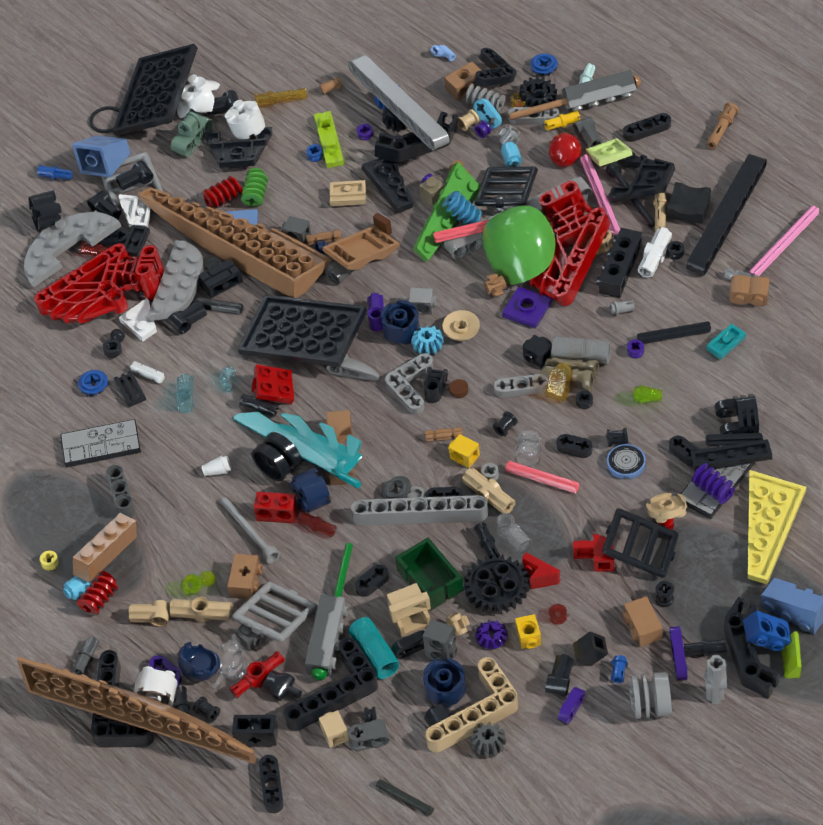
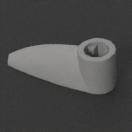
M347 354L341 367L327 366V370L334 375L365 380L379 379V374L371 367L348 357Z

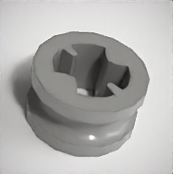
M487 463L482 466L481 473L488 480L492 478L496 481L499 478L497 465Z

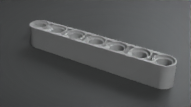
M483 496L356 500L351 505L353 522L361 526L483 521L488 517L487 500Z

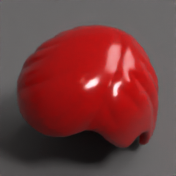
M560 133L554 136L550 142L549 157L559 167H569L581 156V144L577 137L572 134Z

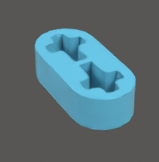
M485 98L475 101L473 108L479 118L487 122L491 129L499 127L502 123V118L490 101Z

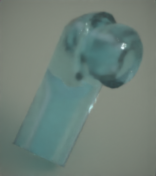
M229 366L224 367L219 376V383L225 393L233 389L229 378L234 376L235 369Z

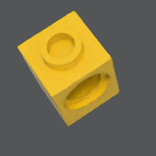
M460 434L448 446L450 459L467 468H470L480 456L479 443Z
M535 614L515 618L516 632L521 650L540 646L541 633Z

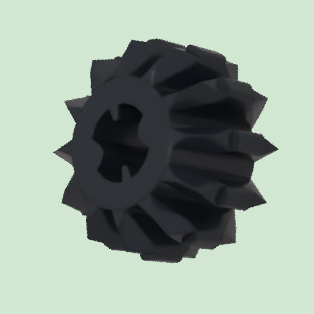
M388 108L383 110L382 121L387 130L392 129L393 132L395 130L401 132L402 128L407 129V126Z

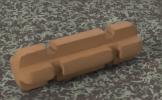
M333 230L332 233L327 231L316 233L314 236L313 234L306 235L307 245H315L316 241H321V239L325 243L332 242V240L338 241L342 239L341 231Z
M454 427L453 430L451 428L436 429V431L426 430L425 439L427 442L434 441V439H437V441L449 440L452 437L456 439L459 434L463 436L462 428Z

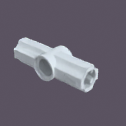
M661 227L657 229L651 243L648 242L645 247L643 259L638 267V273L644 278L653 277L659 263L664 261L666 248L672 238V233L667 228Z

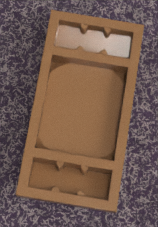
M374 225L326 245L322 251L345 268L359 270L375 259H385L399 247L400 243Z

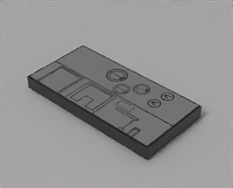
M135 419L60 434L66 468L141 453Z
M753 462L714 468V473L719 471L720 477L726 476V482L731 480L733 482L731 488H736L752 468ZM692 480L681 492V495L686 499L687 507L710 519L713 518L723 505L718 500H714L711 495H707L705 491L696 487Z

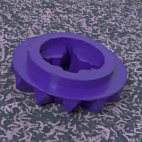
M488 620L486 623L481 622L480 626L476 628L475 638L481 647L497 649L506 643L508 630L498 620ZM490 629L494 632L493 639L489 635Z

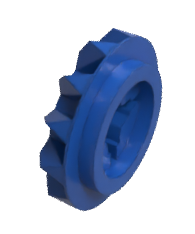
M550 54L536 55L530 62V68H532L533 73L537 72L538 76L540 74L546 76L547 73L552 74L553 71L557 70L558 61Z
M90 370L81 375L78 380V386L82 393H87L88 396L91 394L97 396L98 392H104V388L108 387V378L100 370ZM92 379H93V380L95 381V383H96L95 386H92V385H91Z

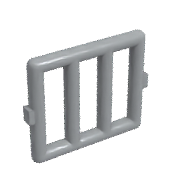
M147 152L127 157L120 167L143 160L154 174L153 180L148 184L138 183L125 190H121L120 187L113 188L111 183L116 182V176L127 171L114 174L111 177L101 176L110 201L118 208L121 205L116 198L117 194L149 184H153L155 189L163 191Z
M267 582L232 615V618L252 628V632L256 634L262 633L278 642H283L317 609V604L299 596L298 592L292 589L289 591L272 582ZM272 591L306 607V609L300 612L266 594ZM261 601L295 619L289 622L255 604ZM249 611L284 628V630L279 633L244 616V614Z

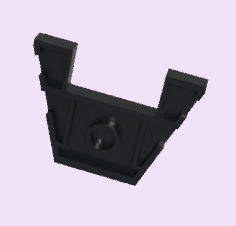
M264 127L256 135V139L220 142V131L204 132L205 140L219 168L255 166L273 134L272 127Z
M632 152V155L626 157L624 161L626 168H639L631 186L612 187L607 197L608 201L613 203L664 193L675 171L674 163L657 158L651 160L645 155L636 156Z

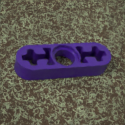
M680 626L669 627L676 680H688Z

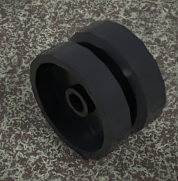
M270 432L251 453L255 465L266 476L278 482L283 481L289 475L290 470L294 469L301 462V455L298 449L290 440L277 432Z

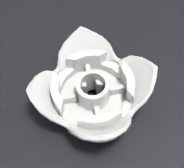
M195 74L191 75L186 81L177 107L179 118L186 117V114L191 109L200 113L212 112L214 105L212 92L216 91L220 84L216 81L206 80L203 77H197Z

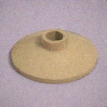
M458 310L445 317L442 327L446 336L453 340L463 341L474 337L478 333L480 322L474 313Z

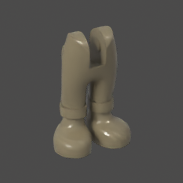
M553 357L546 359L545 367H543L541 374L557 381H580L584 391L591 392L594 378L598 376L599 362L597 360L583 362V360H567Z

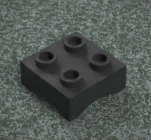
M675 182L673 193L667 206V218L703 224L711 198V188H694Z

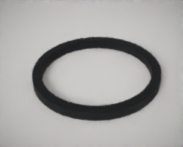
M113 106L101 107L90 116V125L97 132L110 133L113 128L99 129L93 125V118L101 111L115 110L119 112L120 109Z

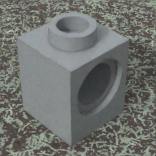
M411 288L409 302L415 305L418 314L432 315L433 307L437 306V296L433 295V289Z

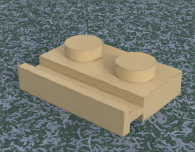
M365 180L330 182V206L366 204Z

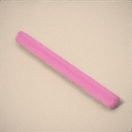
M585 154L580 158V162L599 207L606 211L610 220L608 229L615 236V234L619 233L620 228L591 158Z
M811 206L749 270L751 276H760L819 214L818 207Z

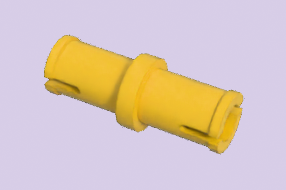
M577 110L565 115L559 114L558 117L544 120V124H547L544 127L546 131L559 127L564 128L568 124L579 121L580 114Z

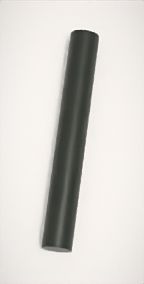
M381 779L378 780L376 787L422 812L432 815L433 807Z

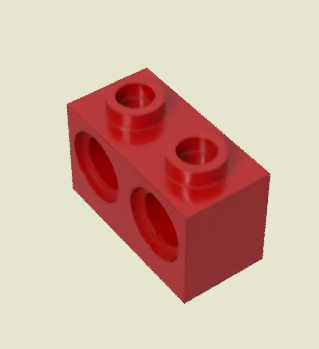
M256 493L254 503L256 521L295 523L298 510L295 494Z

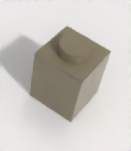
M432 175L419 185L421 200L431 208L438 201L439 193L445 186V184Z

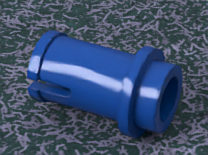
M616 655L611 661L613 665L611 681L623 683L625 667L628 665V661L625 656Z

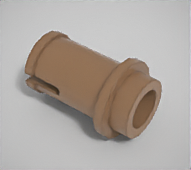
M333 77L332 80L320 84V89L325 95L335 89L339 90L343 85L339 77Z

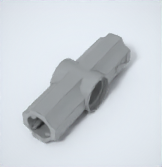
M712 655L707 660V670H705L706 699L711 701L712 704H719L724 699L725 689H727L726 662L720 655Z

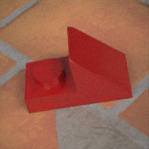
M527 552L524 554L522 565H524V571L532 575L530 577L531 589L560 583L559 569Z

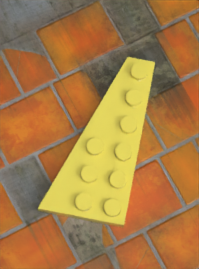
M749 470L748 579L768 584L806 493L805 486Z

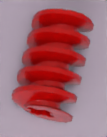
M229 176L227 180L223 179L221 183L218 182L215 186L204 189L203 198L207 207L213 208V205H215L216 208H219V201L225 205V198L230 202L232 200L231 195L236 199L238 197L237 192L242 195L243 190L239 182L234 177Z
M100 571L99 576H96L95 581L81 595V599L77 600V605L87 613L98 615L100 613L98 608L103 609L105 607L103 602H109L107 596L113 597V591H118L119 589L114 577L106 571Z

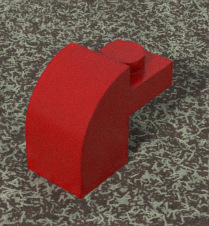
M593 534V541H573L574 559H594V572L614 571V558L602 553L606 537Z

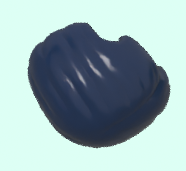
M187 642L178 652L179 668L189 680L196 682L208 680L220 668V658L217 653L204 648L201 644L192 646L191 642Z

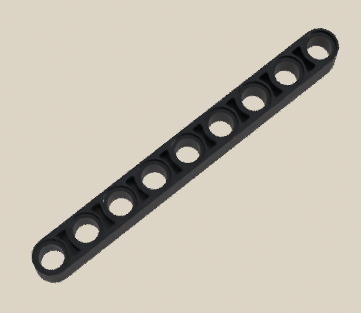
M748 154L687 261V270L701 275L707 273L766 168L767 159Z

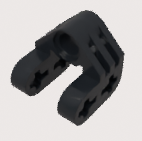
M748 394V397L740 395V398L733 396V399L720 400L715 403L714 408L717 417H738V422L723 424L720 427V434L759 433L757 401L753 394Z

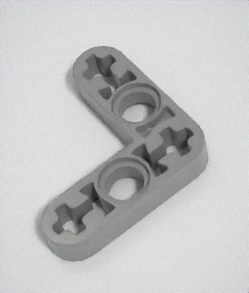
M427 353L418 355L388 373L385 377L387 389L408 412L414 415L424 411V400L409 383L426 374L428 367L433 369V358ZM409 369L415 371L411 375L405 374V371ZM404 390L410 392L406 396L400 395V392Z

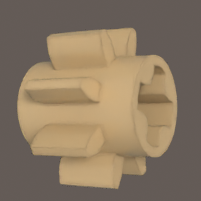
M460 612L446 617L447 623L445 624L454 627L456 637L467 632L466 626L470 625L467 616H461Z

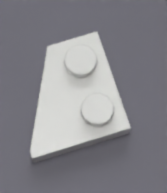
M119 194V202L129 228L132 225L148 228L152 209L137 196Z
M147 298L119 317L120 322L142 342L157 332L154 320H149L148 317L151 307Z

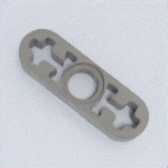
M514 107L509 110L508 114L530 107ZM553 108L535 113L538 115L535 118L528 115L513 120L509 119V122L514 125L544 124V120L558 117L559 110Z
M544 374L501 378L494 383L495 395L500 398L539 394L549 389V378ZM519 383H524L527 385L525 388L522 389L517 387Z

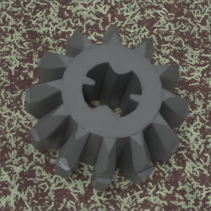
M489 721L487 725L480 723V728L474 727L470 740L472 742V749L477 750L479 756L485 753L487 758L489 754H493L496 757L497 751L503 752L504 745H506L505 731L500 729L498 723L492 726Z

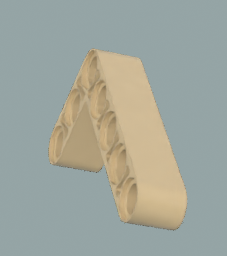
M485 657L478 662L479 678L490 696L429 727L426 731V742L430 751L441 752L471 736L474 727L480 728V723L487 725L490 721L491 724H494L517 711V692L493 658Z

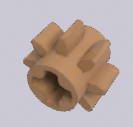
M497 273L486 276L488 281L484 282V287L487 294H493V297L504 294L503 289H506V283L503 276H498Z

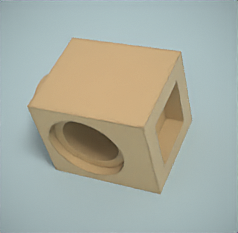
M338 710L328 712L319 718L321 730L330 748L349 741L347 728Z

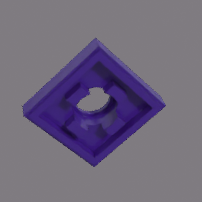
M518 287L503 310L502 317L537 328L551 305L552 298ZM526 301L527 304L533 305L530 308L521 307L522 303Z

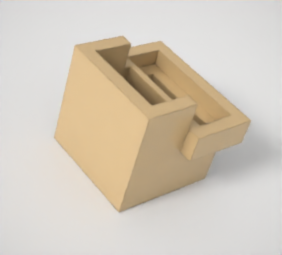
M417 583L387 594L390 618L395 623L401 637L428 626L431 620L427 611L431 609L430 598L427 592L421 593Z

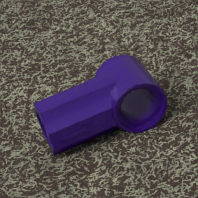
M371 293L367 297L369 327L373 331H380L383 329L381 312L384 308L383 295Z

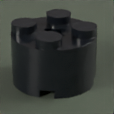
M54 190L28 197L29 209L32 210L33 214L31 217L37 230L47 229L61 219L59 213H62L60 204L55 202L56 195Z

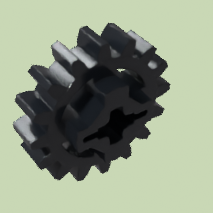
M538 76L535 79L529 77V81L524 80L523 84L520 85L519 96L521 101H525L526 106L531 104V107L555 101L557 89L555 84H551V80L545 81V77L539 79Z

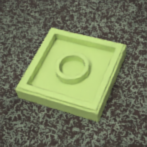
M616 138L587 148L586 155L598 166H603L631 156L632 150Z

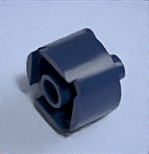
M399 300L395 304H387L381 312L384 337L394 343L410 344L414 331H418L420 326L419 315L415 305L409 301Z
M316 468L292 477V481L289 482L291 491L297 495L298 508L300 511L305 510L307 513L331 503V500H327L330 494L322 476L317 477L315 472H318Z
M445 658V660L436 659L430 662L424 669V689L426 697L430 702L435 705L442 704L443 707L447 706L450 708L464 697L466 692L465 674L460 663L450 658Z

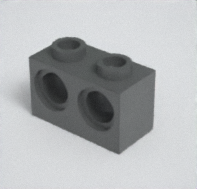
M430 620L423 634L426 658L445 660V658L454 659L456 657L458 647H456L457 637L454 634L453 626Z

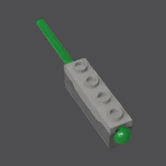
M351 543L345 544L334 595H320L305 661L307 675H312L318 681L331 677L333 669L336 670L337 667L336 653L340 652L339 642L341 641L339 639L340 635L344 634L345 623L343 621L344 618L348 617L349 606H346L345 598L341 597L353 548Z

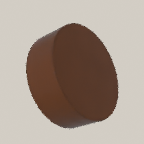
M461 379L452 381L449 385L451 396L454 398L465 397L469 391L467 382Z

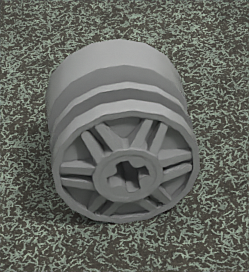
M667 671L653 673L651 683L647 682L645 674H641L640 684H638L637 675H631L629 697L635 719H641V709H644L645 717L649 718L650 708H655L657 717L671 716V694Z

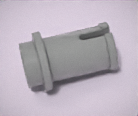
M632 299L622 302L613 301L610 304L611 314L616 316L619 313L635 310Z

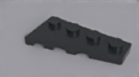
M378 158L362 164L363 172L397 213L413 208L412 198L407 187L404 185V179L399 173L397 163Z

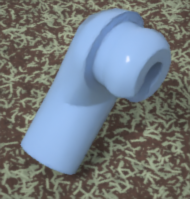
M434 45L431 47L433 56L446 57L450 61L456 58V54L445 45Z

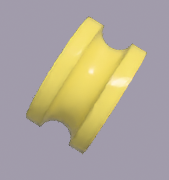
M49 550L41 554L40 562L43 569L50 571L58 567L59 560L54 551Z

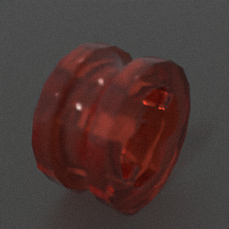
M554 604L549 608V619L553 624L560 625L567 620V609L564 605ZM555 612H559L561 616L557 617Z

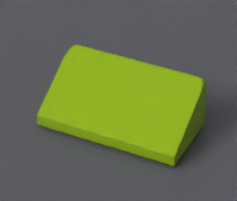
M794 631L790 635L792 642L782 649L785 678H800L799 633Z

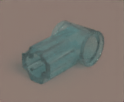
M181 374L180 377H177L175 399L177 409L181 413H189L194 408V377L188 374Z

